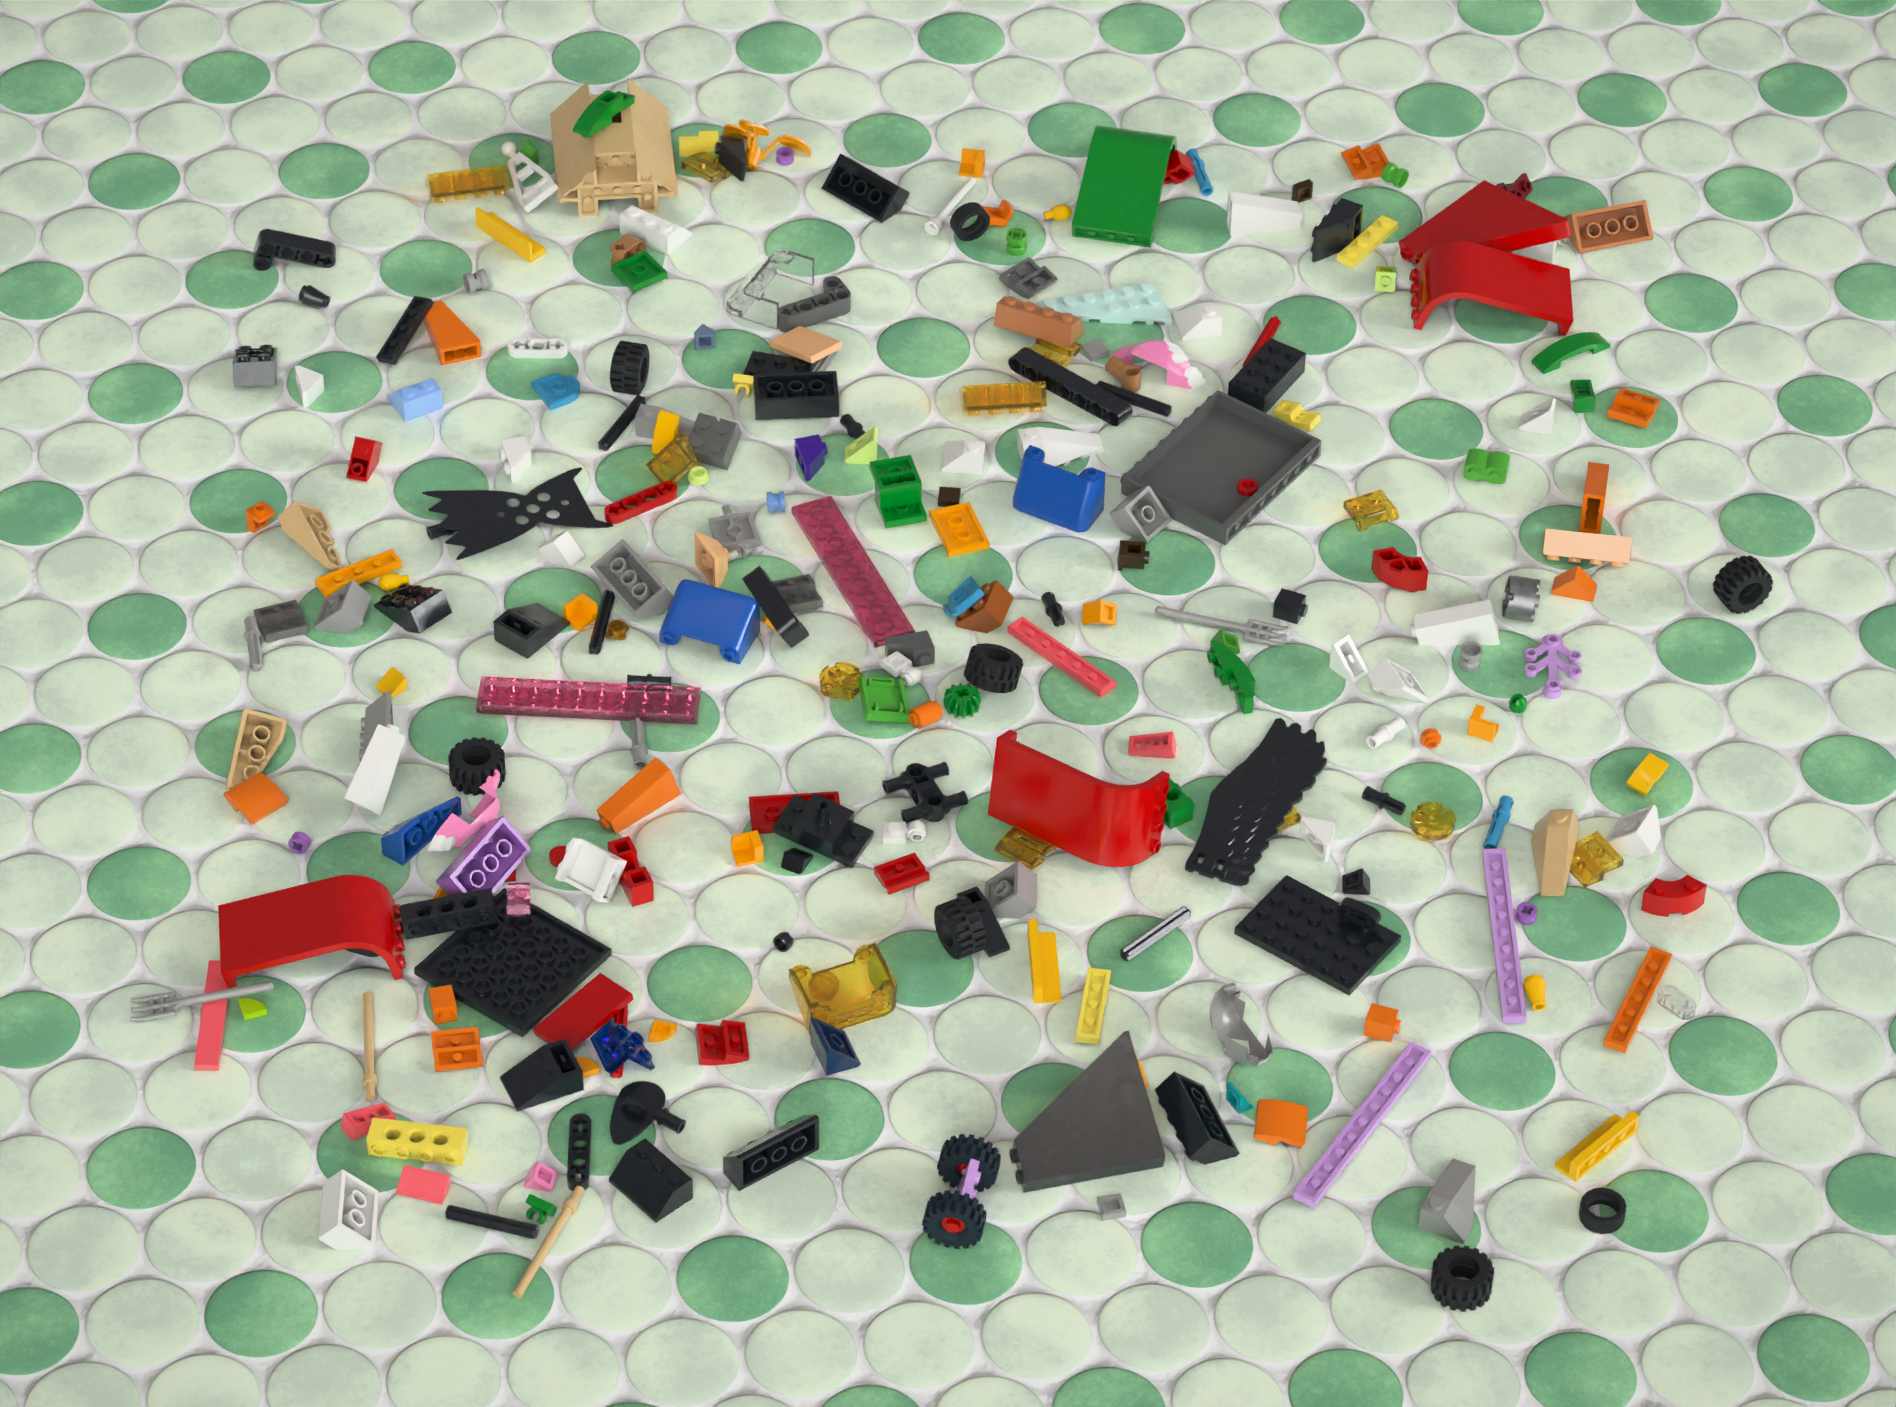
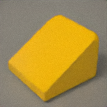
M392 667L377 683L376 688L383 694L391 692V697L393 698L407 689L406 677Z

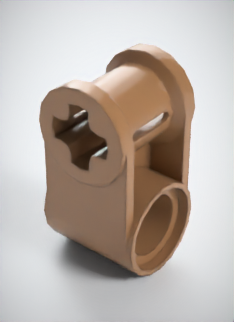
M624 234L619 240L610 245L612 252L611 265L643 252L646 247L645 242L630 234Z

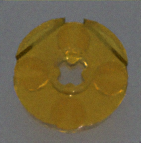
M838 662L835 663L834 667L830 668L828 665L823 668L819 676L821 693L824 696L851 701L860 692L858 680L863 674L859 672L857 666L850 663Z
M1422 803L1417 806V810L1411 813L1410 827L1416 834L1417 839L1421 841L1449 839L1455 829L1456 817L1454 812L1450 808L1448 810L1442 808L1440 803Z

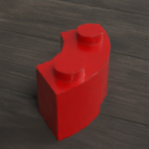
M1178 150L1171 153L1164 184L1174 183L1176 185L1193 176L1196 172L1192 159Z
M1394 547L1373 551L1371 570L1381 582L1409 592L1426 590L1428 569L1421 557L1404 556L1397 552Z
M1689 875L1675 881H1664L1655 878L1644 890L1641 910L1664 917H1669V914L1673 913L1689 914L1704 904L1707 884Z

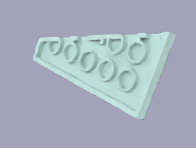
M1154 282L1037 301V306L1043 308L1050 307L1054 311L1061 313H1071L1074 317L1080 318L1081 322H1089V319H1099L1100 323L1120 324L1146 321V325H1153L1154 322H1165V325L1172 326V318Z

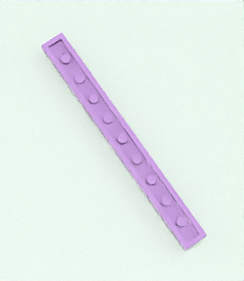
M1483 849L1482 860L1502 1023H1526L1527 1016L1506 850Z
M1413 1042L1408 1044L1294 1191L1293 1199L1312 1208L1317 1206L1431 1058L1430 1050Z

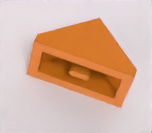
M1577 565L1554 578L1551 594L1593 602L1597 584Z

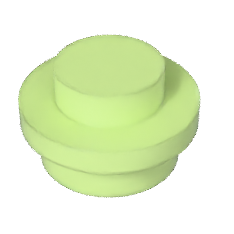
M695 466L688 473V480L694 485H702L708 482L709 473L704 467Z

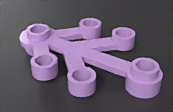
M1549 634L1542 638L1540 646L1525 650L1524 659L1528 662H1535L1537 657L1545 652L1548 653V656L1537 663H1527L1524 674L1527 677H1535L1539 671L1548 666V681L1544 685L1543 693L1549 699H1557L1561 696L1562 686L1557 680V667L1568 674L1570 679L1578 680L1581 678L1582 669L1576 665L1580 664L1582 655L1579 651H1570L1563 646V639L1560 636ZM1557 653H1560L1565 658H1567L1568 662L1573 666H1570L1568 663L1557 656Z

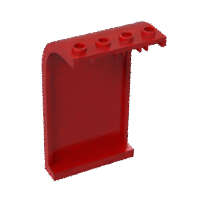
M1455 240L1443 242L1430 248L1423 254L1416 268L1412 269L1409 280L1412 281L1410 293L1412 294L1410 306L1413 307L1411 319L1413 320L1414 329L1422 330L1430 312L1437 305L1452 299H1469L1555 322L1558 324V334L1562 335L1567 334L1573 323L1569 268L1473 242Z
M1008 730L997 737L988 815L1078 858L1101 866H1132L1147 860L1159 852L1162 844L1160 840L1164 828V813L1167 808L1166 798L1170 788V774L1161 771L1151 779L1140 784H1112L1099 780L1017 742V732Z
M339 875L218 905L221 975L228 988L237 986L238 975L351 948L365 949L378 954L388 964L394 980L404 978L403 968H406V961L402 954V951H405V945L401 937L404 934L401 921H399V918H401V907L399 904H395L390 891L383 884L372 878L360 875Z

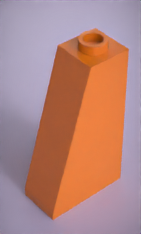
M442 300L433 302L434 304L423 322L441 365L480 358L481 345L479 338Z
M1588 462L1579 532L1600 534L1609 464Z
M655 757L596 810L600 818L598 820L600 825L605 830L610 829L617 834L678 797L681 793L671 770Z

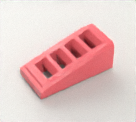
M1164 732L1130 736L1128 753L1130 756L1176 758L1177 744L1174 733Z
M385 1103L343 1113L341 1128L350 1140L353 1141L368 1134L372 1121L371 1118L396 1120V1116Z

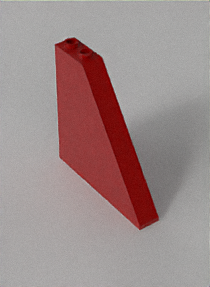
M1484 180L1400 240L1399 246L1402 258L1417 265L1423 254L1430 248L1447 241H1468L1511 252L1569 238L1572 235L1569 219Z

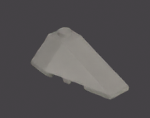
M1454 1158L1429 1192L1420 1209L1419 1229L1462 1244L1465 1243L1473 1226L1476 1166Z

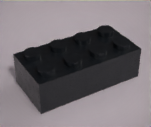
M1270 338L1228 383V395L1267 413L1305 372L1306 353Z
M836 371L753 374L756 420L839 417V393Z

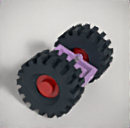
M959 1134L957 1138L954 1135L950 1140L947 1139L942 1146L937 1165L938 1174L943 1176L942 1180L945 1183L950 1182V1187L954 1188L957 1186L958 1188L957 1191H954V1194L950 1193V1190H945L944 1194L938 1192L935 1197L932 1195L927 1202L922 1221L923 1231L928 1233L927 1237L930 1240L935 1238V1243L938 1245L944 1243V1247L947 1248L951 1245L954 1246V1249H960V1246L967 1249L970 1244L975 1246L977 1241L981 1240L987 1213L984 1210L983 1204H978V1199L975 1198L977 1190L978 1192H983L984 1187L988 1190L991 1188V1185L995 1184L1001 1163V1155L998 1154L999 1150L997 1147L992 1148L993 1143L990 1141L985 1143L982 1137L975 1139L972 1134H969V1137Z

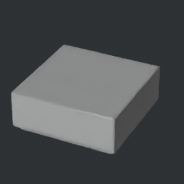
M1100 339L1081 345V351L1091 362L1109 356V350Z
M1121 1193L1097 1197V1205L1102 1221L1126 1217V1209Z

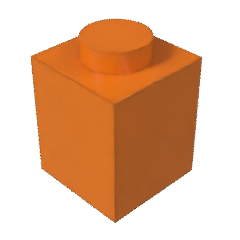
M452 985L429 988V1005L434 1025L458 1021L457 1005Z
M1371 1003L1365 1019L1364 1035L1391 1042L1394 1033L1398 1034L1400 1030L1399 1010Z

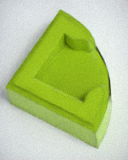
M252 998L237 999L244 1021L267 1015V1009L260 1001Z

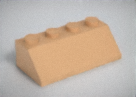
M1545 529L1542 555L1547 556L1546 560L1559 561L1560 557L1568 558V562L1581 563V559L1590 560L1589 564L1593 565L1611 562L1613 567H1624V564L1629 563L1632 537Z

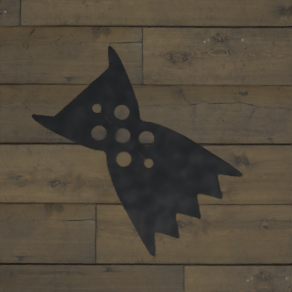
M582 467L569 470L532 489L527 495L492 490L422 492V494L441 499L440 502L429 508L428 511L449 515L436 527L457 531L445 543L466 547L457 556L456 560L470 557L511 541L531 530L540 522L551 525L587 528H608L614 526L594 518L578 489L574 477L582 470ZM547 493L550 495V499L548 501H540L537 495ZM509 499H517L520 504L517 507H510L506 502ZM567 500L569 501V504L563 505L561 504V501ZM534 504L540 510L536 513H531L526 510V507ZM550 510H556L560 515L558 518L552 519L547 517L546 513ZM503 512L505 515L503 517H498L497 513ZM518 516H526L529 521L526 524H519L515 519Z

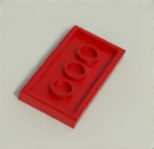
M838 791L815 793L840 804ZM814 793L749 797L751 830H757L759 834L773 833V825L794 795L809 801Z
M599 973L533 1029L534 1034L548 1044L566 1039L573 1051L634 999L633 995L602 973Z

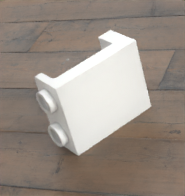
M573 837L566 846V854L563 861L557 867L555 879L567 882L590 894L592 899L598 902L609 903L627 861L583 838Z

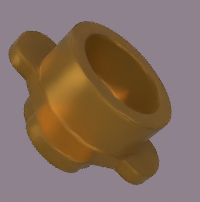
M613 620L608 624V631L605 632V636L609 639L624 640L626 639V632L629 630V626L621 620Z

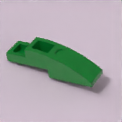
M608 90L605 91L585 109L573 127V132L581 134L582 137L593 136V134L612 124V116L634 104L635 96L620 91L616 93Z
M1215 640L1210 641V650L1207 651V658L1209 663H1212L1214 666L1215 677L1219 678L1222 686L1229 685L1230 691H1234L1236 704L1241 707L1244 714L1252 713L1255 679L1244 662L1230 649Z

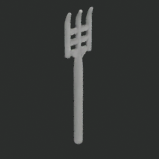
M1161 606L1155 608L1157 615L1231 631H1239L1244 634L1243 640L1269 646L1284 645V642L1269 640V637H1287V634L1271 632L1272 629H1289V626H1280L1249 619L1247 624L1241 625L1231 621Z
M272 981L187 996L181 999L176 997L175 991L141 998H131L132 1002H149V1006L132 1007L131 1011H149V1014L141 1017H131L130 1020L146 1022L176 1016L175 1011L180 1006H190L273 990L274 984ZM154 1010H159V1013L154 1014Z

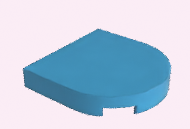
M554 373L531 381L532 389L550 411L574 402L580 395L579 381L571 375L568 377L560 376V373Z
M973 576L967 578L948 596L950 600L947 605H943V611L949 617H956L962 614L984 595L983 590Z

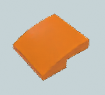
M1379 143L1363 150L1358 145L1341 152L1354 179L1381 177L1384 167L1390 163Z
M1621 388L1615 395L1614 403L1608 409L1606 417L1646 429L1656 413L1661 399Z
M261 772L223 794L236 812L240 810L251 825L285 806L289 801L275 783Z
M478 1027L431 1032L435 1072L483 1067Z
M1259 1099L1256 1108L1253 1138L1274 1146L1278 1141H1282L1301 1149L1305 1143L1308 1107L1282 1100Z

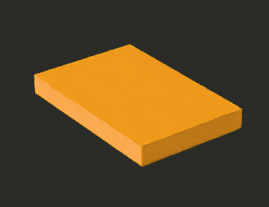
M969 502L929 510V518L948 557L989 549V541Z

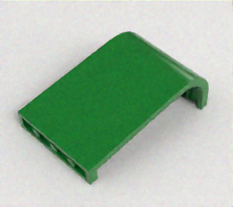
M1097 125L1092 136L1072 221V236L1151 248L1152 233L1171 153L1177 150L1176 136Z

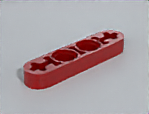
M665 481L607 505L604 509L605 521L610 524H618L677 498L676 483ZM652 497V498H655V499H654V500H646L645 498ZM628 505H636L637 507L630 508V507H627V506H628Z

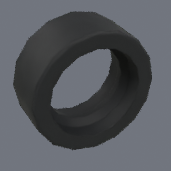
M976 202L963 204L956 209L950 219V227L958 238L963 241L978 239L985 233L990 224L988 213L981 204ZM978 215L977 219L973 224L966 228H962L966 220H968L970 217Z
M1604 1187L1587 1191L1582 1196L1580 1203V1222L1585 1228L1594 1233L1610 1234L1619 1230L1624 1223L1627 1207L1624 1198L1618 1192ZM1597 1204L1608 1205L1617 1214L1611 1217H1599L1591 1213L1588 1208Z

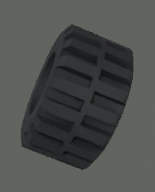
M620 341L618 343L610 368V384L613 392L631 395L641 394L647 381L650 363L649 349L646 344Z
M1745 555L1740 558H1734L1733 561L1726 563L1719 570V574L1715 576V581L1713 582V591L1730 612H1736V614L1748 613L1750 610L1756 609L1758 605H1761L1768 598L1769 592L1773 588V580L1756 558H1753V556L1746 557Z
M988 643L976 644L970 649L964 676L972 685L982 690L993 693L1012 692L1017 688L1023 660L1017 653L1006 647Z
M472 737L470 740L464 739L462 743L458 742L455 744V748L450 750L448 756L451 784L453 787H456V790L459 792L463 791L467 795H484L486 792L479 787L486 783L488 776L493 777L495 769L500 772V781L497 788L502 786L506 775L504 750L501 749L499 744H495V741L491 739L486 740L483 737L481 739Z
M961 896L935 907L934 922L941 944L952 958L959 960L984 950L986 946L984 923L979 911L969 898Z
M1456 1245L1453 1246V1249L1448 1247L1444 1249V1253L1440 1252L1437 1255V1259L1435 1258L1433 1262L1430 1283L1431 1293L1434 1294L1436 1301H1441V1305L1444 1307L1449 1306L1450 1310L1460 1309V1312H1466V1309L1473 1311L1476 1310V1306L1480 1308L1484 1306V1303L1490 1299L1492 1292L1494 1267H1492L1491 1259H1487V1255L1484 1252L1479 1253V1249H1470L1466 1245L1464 1247ZM1456 1277H1464V1278H1467L1468 1280H1462V1279H1458V1278H1456Z

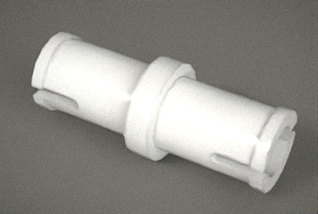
M1395 717L1388 724H1382L1378 731L1366 738L1367 745L1371 749H1376L1385 741L1389 742L1392 740L1396 733L1405 728L1404 720L1401 717Z

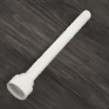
M975 177L969 178L936 217L928 219L924 224V229L928 234H938L942 229L944 219L976 184L977 180Z

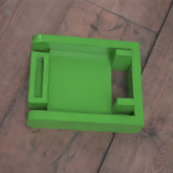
M865 676L859 677L858 686L866 721L909 722L908 715L910 710L903 679H897L896 688H894V678L868 676L866 684Z

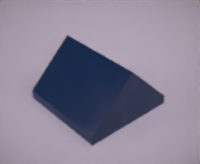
M814 1017L810 1020V1043L826 1076L857 1068L861 1065L845 1031Z

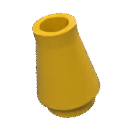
M1536 974L1526 977L1523 988L1532 1005V1009L1535 1011L1543 1010L1546 1008V981L1542 976Z

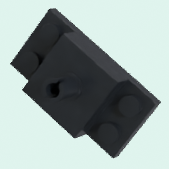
M815 793L809 801L794 795L772 827L773 833L850 868H853L874 836L873 830L854 822L853 810Z

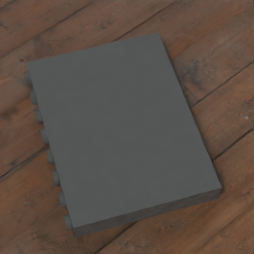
M1217 390L1200 407H1197L1188 418H1185L1176 429L1174 428L1164 440H1160L1153 450L1148 451L1141 461L1136 462L1130 471L1123 474L1120 480L1121 494L1128 497L1133 491L1149 485L1171 519L1226 545L1320 457L1322 440ZM1242 479H1252L1258 483V491L1250 497L1242 496L1237 491V484Z

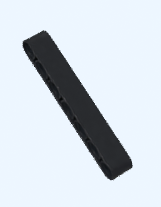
M1023 347L1008 360L1010 368L1015 373L1113 426H1118L1133 413L1132 407L1127 401L1027 347Z

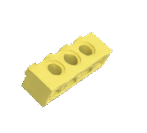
M372 1118L366 1139L368 1155L463 1166L468 1147L467 1128Z

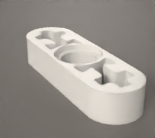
M514 338L508 342V354L513 358L560 359L568 354L567 342L563 339ZM535 347H542V349H540V350H535V349H533V348H535Z

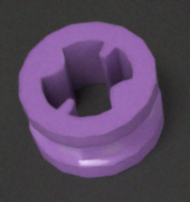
M782 147L776 151V161L779 165L788 166L794 162V151L791 148Z
M300 831L293 833L292 838L288 842L289 848L298 854L306 853L311 845L310 837Z
M1529 902L1518 905L1517 921L1524 925H1531L1536 922L1537 907Z

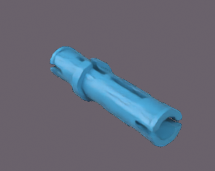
M1189 149L1186 155L1192 159L1196 172L1194 176L1201 194L1209 196L1213 193L1214 189L1204 169L1205 164L1200 159L1196 149Z
M1501 796L1497 809L1493 811V821L1483 844L1484 849H1497L1504 827L1509 822L1510 810L1514 803L1513 799L1509 796Z

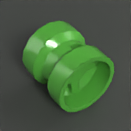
M1390 162L1384 167L1381 178L1388 183L1392 182L1397 188H1402L1408 180L1409 171L1403 168L1399 169L1396 164Z
M1021 228L1008 230V242L1006 244L1008 254L1020 256L1026 252L1025 242L1027 240V233Z

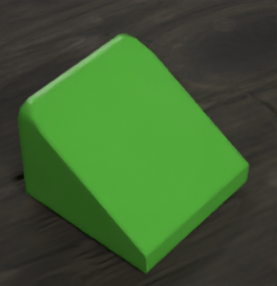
M527 139L520 152L538 165V149Z
M1219 630L1211 640L1221 643L1235 654L1240 653L1237 636Z

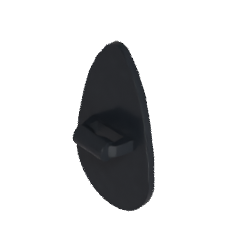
M637 1081L626 1085L620 1091L610 1120V1135L614 1144L621 1145L631 1141L654 1121L656 1112L659 1108H664L666 1102L665 1093L661 1087L652 1082Z

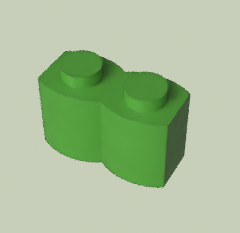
M1469 449L1464 465V477L1469 480H1485L1494 484H1503L1506 482L1509 470L1510 455L1503 452L1489 453L1483 449Z

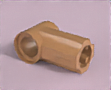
M1116 356L1109 358L1105 364V370L1122 383V388L1132 392L1140 390L1141 369L1136 365L1126 364Z

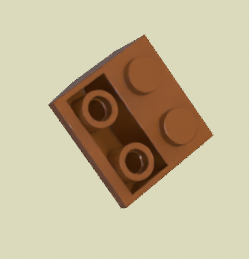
M997 580L990 584L986 583L981 587L984 595L965 612L958 615L955 625L959 628L989 633L1002 626L1014 597Z

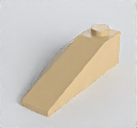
M296 501L291 503L277 517L283 532L326 568L335 571L341 569L342 564L339 554L333 548L335 540L329 536L331 526L322 509Z
M244 708L235 735L226 789L230 790L257 773H262L283 741L287 719Z
M1574 809L1551 810L1534 826L1531 845L1541 896H1564L1579 832V824Z

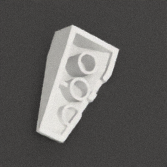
M1045 427L1018 429L1017 449L1021 460L1029 445L1042 449L1045 452L1043 462L1055 467L1061 464L1066 466L1073 459H1084L1104 451L1099 434Z

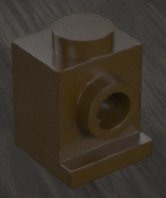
M1120 540L1118 570L1122 571V568L1144 569V564H1149L1150 551H1146V542Z

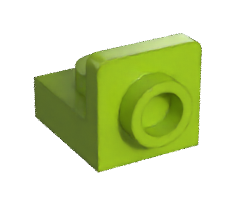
M1376 266L1375 291L1394 292L1396 267Z

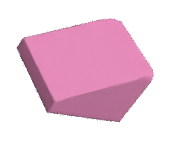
M537 1161L529 1169L523 1186L529 1189L551 1192L558 1172Z

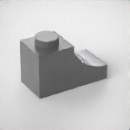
M927 630L885 638L886 657L898 651L912 661L913 667L934 664L935 647Z

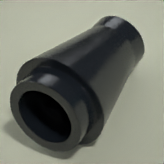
M303 285L298 300L302 301V304L327 308L330 296L325 295L311 285Z

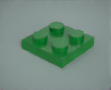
M646 251L611 265V271L632 292L667 278V271Z

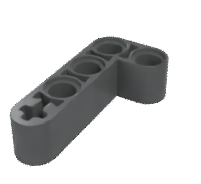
M836 276L826 277L823 281V293L784 305L778 309V329L786 333L798 326L806 328L848 314L851 310V293L840 278Z

